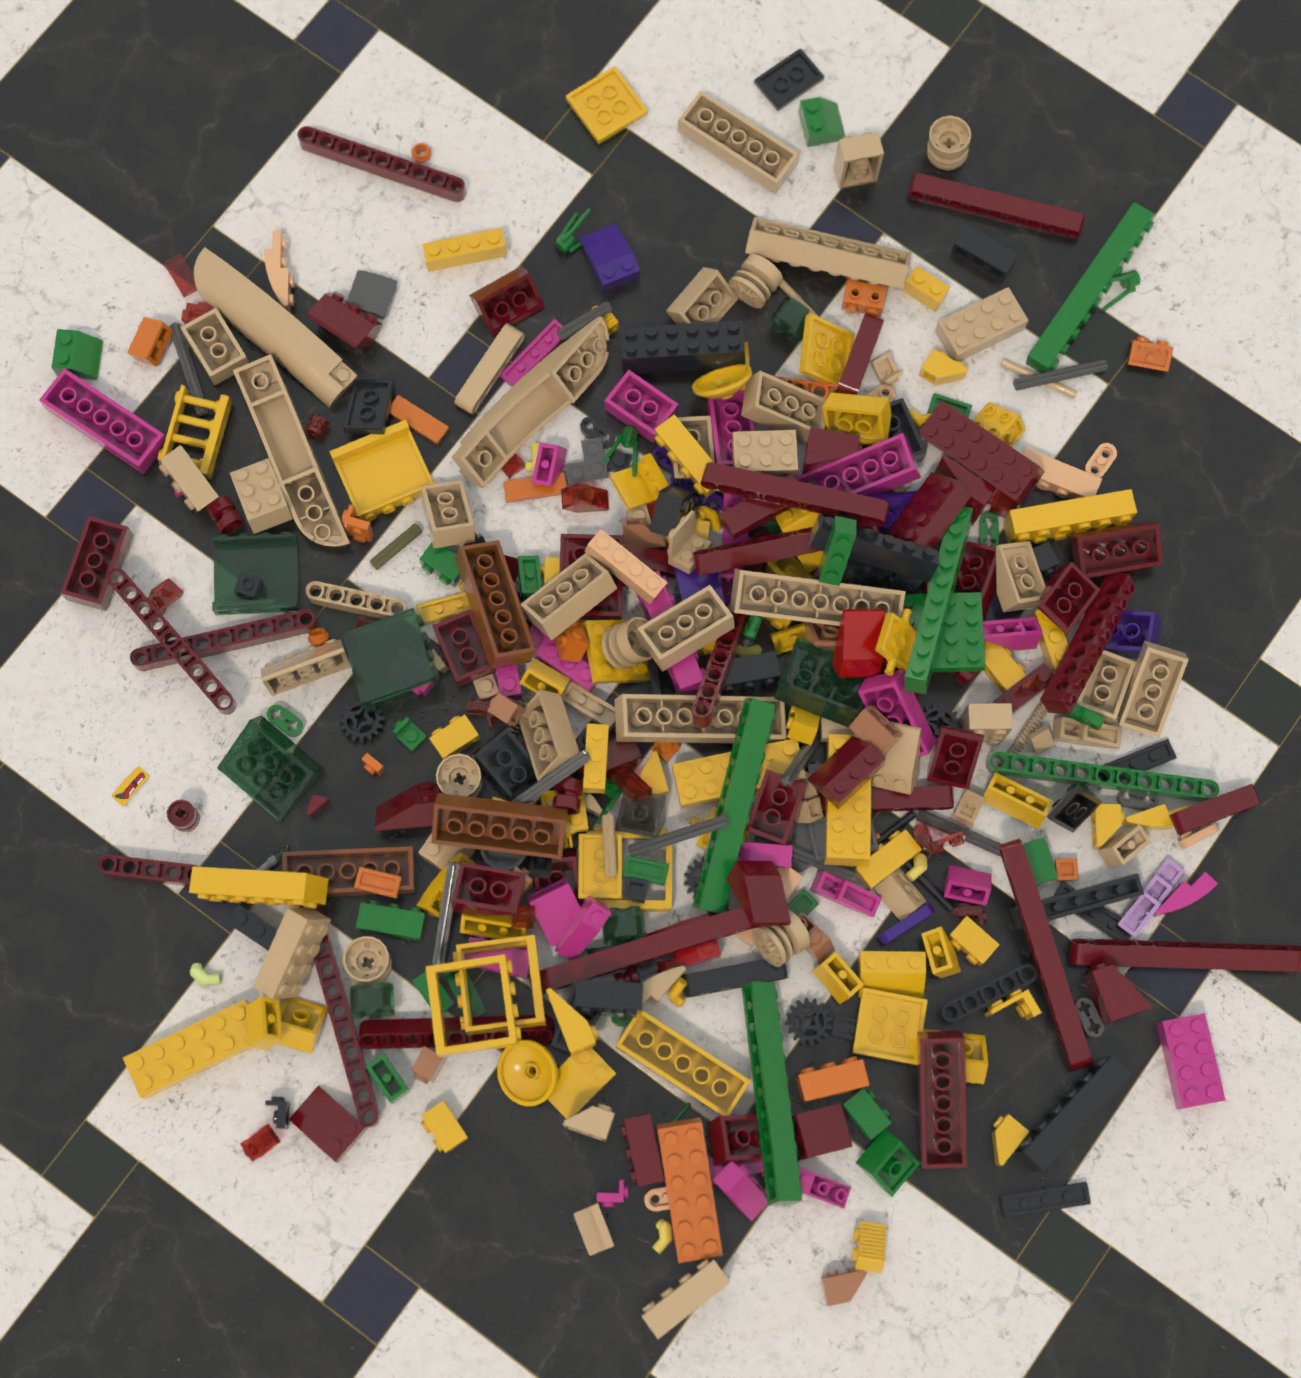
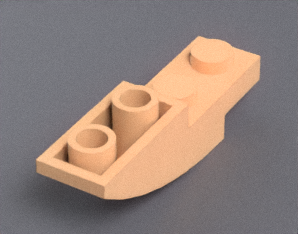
M281 230L273 231L272 249H264L266 271L276 299L283 308L291 313V306H294V294H291V288H294L295 285L294 275L290 274L289 268H287L286 257H283V251L287 250V239L283 238Z

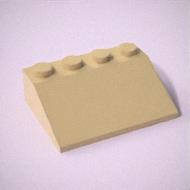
M331 639L325 642V645L318 648L316 646L309 647L304 653L299 655L290 654L285 657V660L280 662L271 661L265 664V667L261 668V679L271 696H275L351 668L341 639Z

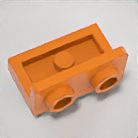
M350 504L348 510L345 509L342 515V522L347 535L361 543H365V541L372 542L374 533L370 522L358 519L354 505Z

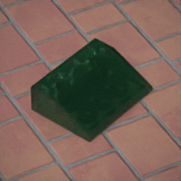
M796 638L774 699L849 728L862 712L864 703L858 690L865 678L868 677H839L832 665L834 652L824 648H816L814 644Z
M262 715L249 720L217 767L279 822L305 796L325 770Z

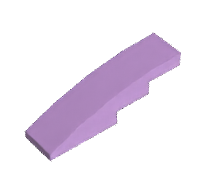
M1166 858L1143 888L1144 895L1136 897L1117 925L1135 938L1160 907L1162 901L1173 889V886L1185 870L1171 859Z

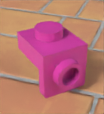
M619 1180V1193H597V1202H601V1207H614L615 1203H623L624 1198H628V1184H624V1180Z

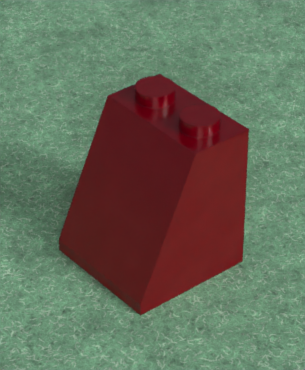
M810 428L802 474L862 450V444H859L860 436Z
M1105 963L1096 965L1088 969L1089 973L1083 976L1103 1025L1152 1008L1151 1004L1114 965L1107 967Z
M841 1103L792 1115L794 1139L797 1144V1161L853 1147L851 1142L852 1136L848 1130L845 1120L846 1114L842 1109Z

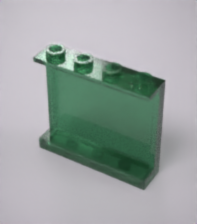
M283 531L275 535L262 532L254 536L242 533L234 537L221 534L211 538L214 544V602H212V611L216 616L299 611L298 539L296 534ZM241 572L262 579L264 588L259 600H244L236 596L234 589Z
M414 608L342 633L360 702L367 713L375 710L374 703L432 682L436 688L439 687L437 679L440 678L437 667H433L432 661H435V657L431 648L428 649L427 646L430 643L427 632H423L422 629L425 623L422 615H417Z

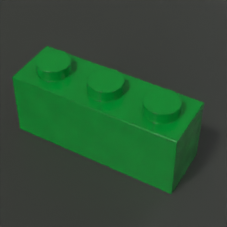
M835 516L819 564V582L840 586L856 538V520Z
M367 900V903L361 902L356 924L358 931L422 941L427 917L425 913H422V909L410 907L409 910H404L397 904H388V907L380 906V902Z

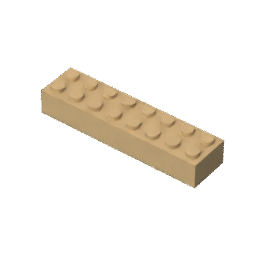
M754 217L745 252L749 255L757 254L769 258L773 262H788L794 267L805 266L812 271H827L833 276L844 275L848 276L851 280L862 279L873 285L884 284L891 289H904L911 258V252Z
M735 569L729 611L739 614L840 626L843 609H884L885 617L887 613L893 612L901 618L906 591L840 583V586L822 583L816 579Z
M621 694L614 699L616 742L734 743L744 699L754 698L775 705L774 711H776V716L770 726L771 736L767 744L786 739L784 697L721 696L712 723L706 728H698L693 723L692 708L697 695Z

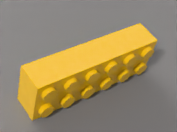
M1132 489L1010 510L1003 522L1007 544L1025 541L1040 544L1046 542L1047 539L1063 540L1075 533L1129 524L1137 514Z
M829 734L826 761L854 735ZM871 779L839 809L826 798L824 865L868 867L871 845Z
M789 739L766 744L764 750L765 760L760 766V780L755 786L754 794L759 792L766 769L784 774L800 751L798 741ZM731 752L672 764V773L681 810L719 802Z
M192 866L189 893L198 894V899H206L213 902H222L223 900L230 903L246 902L256 905L265 903V905L272 906L283 904L289 907H297L299 905L306 908H317V904H326L328 878L308 873Z
M244 999L123 1057L139 1097L146 1100L252 1049L248 1047L246 1005L249 1002Z
M643 1010L641 1015L637 1014V1018L632 1019L615 1045L616 1049L719 1116L730 1115L751 1081Z

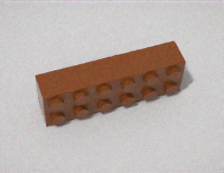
M500 541L459 546L455 561L490 669L531 662L536 650Z
M438 793L434 803L431 843L562 859L568 809Z
M413 846L282 852V872L308 873L328 878L326 897L379 895L354 889L359 867L401 876L402 881L398 894L416 893L415 850Z

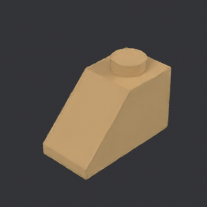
M1138 824L1111 838L1097 851L1108 868L1123 866L1151 843V840L1142 826Z

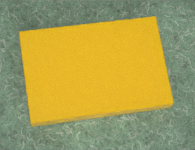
M579 834L578 899H587L588 895L595 899H622V834H615L617 876L615 878L605 877L603 834Z

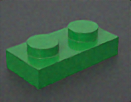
M518 556L517 563L521 597H530L542 588L539 556Z

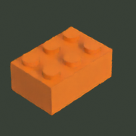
M852 1057L841 1061V1065L836 1066L835 1062L822 1065L820 1067L821 1070L814 1071V1067L801 1070L799 1072L800 1075L795 1077L801 1104L870 1086L863 1059L857 1061V1057Z

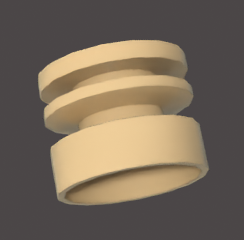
M955 116L941 117L933 123L929 132L927 155L934 166L943 170H952L963 165L968 156L971 131L968 124Z
M750 254L742 263L741 270H738L735 276L730 279L729 286L743 302L755 308H762L771 297L770 292H774L783 281V276L769 260L757 254Z
M634 617L604 632L601 643L602 650L607 661L617 669H627L652 658L640 641L637 629L647 623L648 620L642 617Z
M463 754L450 755L443 759L438 766L436 780L443 794L476 798L481 792L483 786L482 772L476 761L471 757ZM461 776L464 779L463 785L457 782V777Z
M790 910V925L758 926L752 931L753 941L758 951L768 963L775 967L782 966L793 955L799 954L810 945V937L805 925Z
M363 936L354 939L344 952L343 964L349 978L356 985L362 988H375L388 980L392 972V961L386 946L380 940L374 937ZM368 960L373 966L370 969L365 964Z

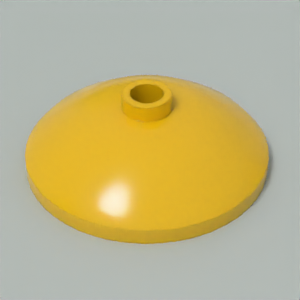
M735 364L708 372L693 383V392L700 397L711 399L731 398L734 393L741 390L752 376L751 367L745 364Z
M519 1040V1046L506 1047L502 1052L497 1066L498 1080L504 1093L513 1102L523 1106H536L545 1102L553 1094L558 1080L557 1066L552 1054L542 1044L533 1040Z

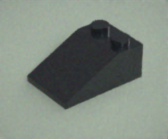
M1077 781L1067 789V793L1061 799L1054 802L1047 818L1074 833L1099 807L1102 801L1086 785Z

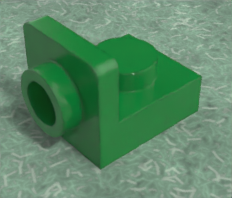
M406 717L404 720L400 719L393 727L394 736L412 753L427 739V736L411 722L409 717Z

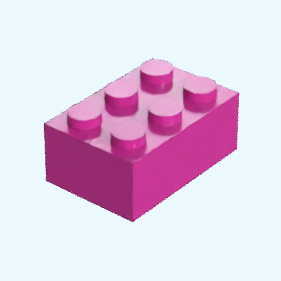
M630 370L626 372L604 400V409L626 425L636 428L639 434L652 443L656 442L654 439L656 437L655 429L671 416H676L679 405Z

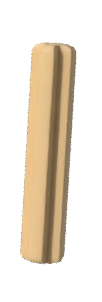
M613 814L602 815L605 877L615 878L617 876L614 817Z

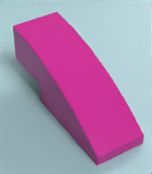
M744 842L739 850V861H773L776 867L791 868L793 846Z
M817 871L809 890L870 917L875 916L882 899L826 871Z
M1206 872L1199 875L1191 885L1183 881L1161 903L1153 916L1167 915L1196 902L1209 893L1218 883Z

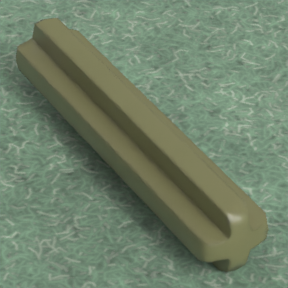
M414 523L370 560V564L378 570L422 533V529Z

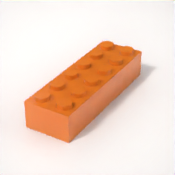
M694 1118L656 1125L678 1263L723 1256L701 1119Z

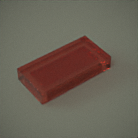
M181 253L163 262L183 297L197 291L194 274Z
M630 767L611 773V781L634 802L652 795V788Z

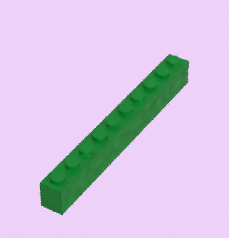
M1135 202L1132 204L1028 354L1026 365L1040 373L1056 369L1060 362L1058 358L1061 355L1065 356L1070 348L1069 342L1072 339L1076 340L1081 332L1080 326L1087 324L1092 315L1090 314L1091 310L1098 308L1102 301V298H1100L1102 294H1107L1111 289L1113 283L1109 279L1120 276L1123 271L1122 265L1124 262L1129 263L1134 254L1132 252L1133 249L1140 247L1144 240V237H1142L1144 233H1149L1155 223L1152 220L1155 213Z
M963 507L943 536L939 551V565L930 583L905 674V691L921 694L927 693L972 526L973 508Z
M754 698L744 699L715 817L723 814L727 815L729 826L711 832L693 908L715 914L724 913L728 908V894L731 888L726 879L735 861H739V850L744 844L745 836L743 834L745 827L749 824V810L755 800L754 790L760 780L759 770L765 760L764 750L770 740L771 732L769 730L771 723L776 716L774 704Z
M751 981L741 988L768 1206H791L802 1201L803 1191L800 1186V1167L797 1163V1144L794 1139V1121L791 1115V1099L788 1092L789 1080L786 1075V1057L783 1052V1035L780 1029V1012L777 1005L778 994L775 989V982Z

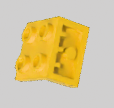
M990 402L985 405L973 420L1011 447L1014 446L1026 431L1019 414Z
M651 453L644 455L637 464L636 477L632 475V467L612 473L609 476L628 510L657 501L659 491L669 486Z
M1019 989L1006 996V1002L1000 999L988 1006V1012L984 1015L987 1018L1014 1002L1017 1003L1016 1010L1021 1018L1025 1017L1026 1021L1042 1012L1029 990L1022 992Z

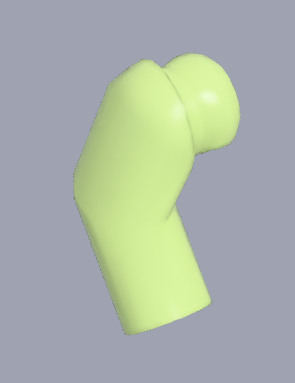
M192 964L190 975L199 984L221 983L220 973L207 974L203 970L202 964Z

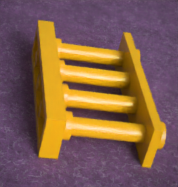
M181 385L180 391H177L175 394L176 405L164 447L160 449L158 454V461L173 451L175 442L203 448L205 451L203 459L191 458V460L205 478L211 479L233 402L226 395H221L220 400L216 402L190 396L186 386ZM186 403L213 409L216 412L214 420L208 421L183 415ZM180 423L209 429V439L201 440L177 434Z

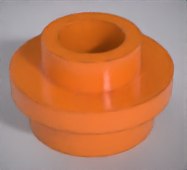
M424 143L416 144L411 151L412 158L418 163L427 162L431 157L430 147ZM420 152H424V153H425V154L422 155V156L418 155Z
M315 628L309 632L308 641L312 645L321 646L329 639V634L324 628Z

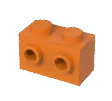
M847 279L841 309L852 314L858 312L881 317L887 287Z
M143 317L127 353L139 362L157 367L173 330L164 322Z
M578 619L554 638L561 660L580 663L589 646L581 619Z

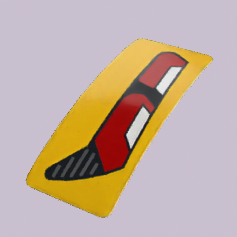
M139 766L136 767L115 790L112 798L122 806H125L135 792L150 778V775Z

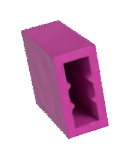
M566 878L526 896L551 947L558 946L580 910V906Z

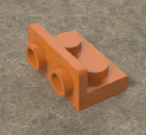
M1137 336L1136 340L1131 339L1127 364L1168 372L1174 348L1168 346L1169 342L1157 340L1156 343L1148 342L1149 338Z

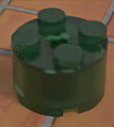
M785 297L770 317L772 323H774L772 328L780 334L785 332L793 343L799 344L800 341H803L805 317L810 310L795 299L791 298L788 301L787 297Z
M630 906L627 910H619V908L615 907L609 908L611 914L602 927L603 943L605 945L608 942H612V946L647 937L645 915L639 906Z
M372 983V985L367 986L359 984L350 987L352 1019H363L365 1016H369L370 1020L383 1019V1016H395L394 986L391 983Z

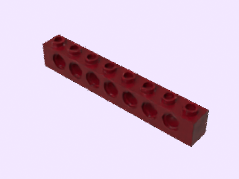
M1112 573L1105 576L1099 587L1100 592L1091 602L1040 698L1048 713L1070 715L1077 704L1122 614L1135 593L1136 586L1128 573Z

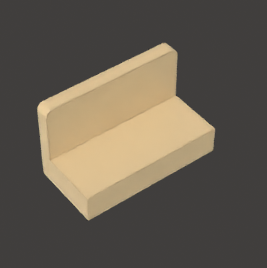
M900 868L891 873L874 888L899 921L908 917L927 902Z
M598 1203L574 1213L589 1255L614 1246Z

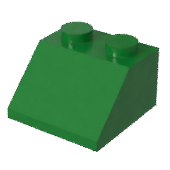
M821 97L800 101L798 113L807 147L838 142L843 137H846L836 102Z
M57 329L51 366L53 371L58 376L65 368L78 378L98 380L103 340L77 330Z
M884 1129L856 1161V1164L887 1194L893 1197L920 1165V1162L900 1140Z

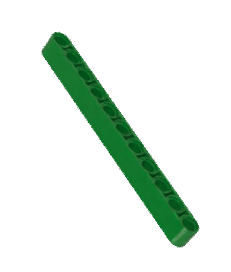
M995 752L985 763L987 770L992 774L996 772L1005 776L1074 784L1079 781L1087 787L1200 802L1215 798L1220 791L1218 784L1209 779L1007 752ZM993 758L999 759L1002 766L999 768L995 767L992 762ZM1014 761H1019L1022 764V770H1017L1014 767ZM1035 764H1040L1043 767V773H1038L1035 770ZM1056 767H1061L1064 770V776L1057 774ZM1077 769L1084 771L1085 779L1078 777ZM1098 772L1105 774L1106 782L1098 778ZM1119 775L1126 777L1127 784L1120 782ZM1140 778L1147 780L1148 787L1141 785ZM1161 781L1168 783V790L1162 788ZM1183 783H1185V784H1187V785L1189 786V788H1190V792H1189V793H1187V792H1185V791L1183 790V788H1182V784H1183ZM1204 786H1206V787H1208V788L1210 789V791H1211L1210 796H1208V795H1206V794L1204 793V791H1203V787H1204Z

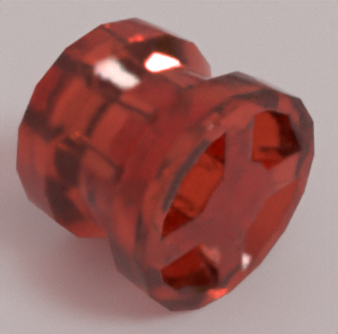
M311 414L310 422L305 425L304 430L311 436L322 439L324 430L329 427L330 423L321 416Z

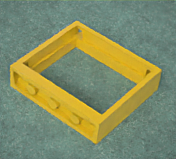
M591 828V831H586V834H603L602 828ZM614 828V834H622V840H646L668 833V829H655V832H647V829L636 828L634 832H625L624 828ZM672 845L666 846V864H669L665 881V900H645V904L628 900L599 901L606 904L610 911L671 912Z
M535 935L456 945L457 951L453 952L454 962L465 961V955L527 947L536 1018L516 1020V1026L528 1028L546 1025ZM466 969L459 970V973H455L456 986L461 987V995H457L458 1006L463 1008L464 1016L460 1017L461 1030L465 1029L467 1036L508 1030L507 1022L472 1026Z
M505 954L426 966L436 1055L439 1058L519 1046L518 1040L522 1039L521 1028L516 1026L515 1017H519L517 1004H513L512 995H516L515 984L510 982L509 973H513L511 960H507ZM500 964L509 1037L447 1047L438 973Z

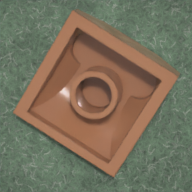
M805 622V638L811 644H814L816 648L835 649L840 626Z

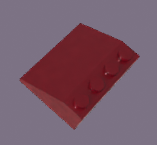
M561 534L560 573L586 553L585 549L595 534ZM609 535L620 545H623V535ZM609 572L617 589L580 619L621 620L622 581Z
M967 541L954 593L981 592L983 621H985L997 587L996 547ZM926 582L923 594H927L928 582Z

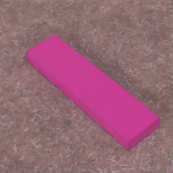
M554 319L500 374V378L513 387L523 376L561 344L563 340L558 336L557 330L563 325Z

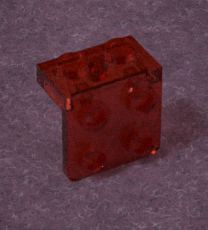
M923 823L914 825L916 831L913 832L916 843L922 846L924 851L932 853V855L945 851L944 847L949 845L952 847L960 846L968 838L967 834L961 831L933 841L927 825Z

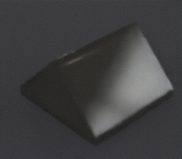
M624 788L615 831L651 838L658 836L665 824L666 796Z

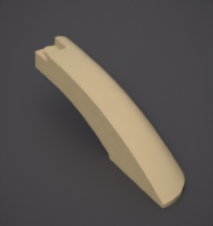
M203 248L198 255L194 267L195 285L202 299L212 309L217 308L222 318L235 330L242 333L268 355L271 354L275 361L330 408L353 384L358 375L345 365L333 350L273 298L207 248Z
M598 316L532 368L488 410L460 441L462 446L455 452L452 459L459 466V472L465 479L478 487L484 488L524 443L569 404L574 403L600 374L609 354L607 352L609 333L601 316Z
M270 354L234 369V375L298 528L310 540L324 546L337 547L350 544L317 458L273 356Z

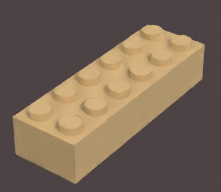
M701 90L678 119V132L774 194L777 193L798 164V152Z

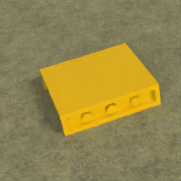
M406 420L387 427L385 434H370L330 451L332 460L360 520L370 522L377 515L382 513L389 514L401 505H410L415 499L422 497L421 486L435 484Z

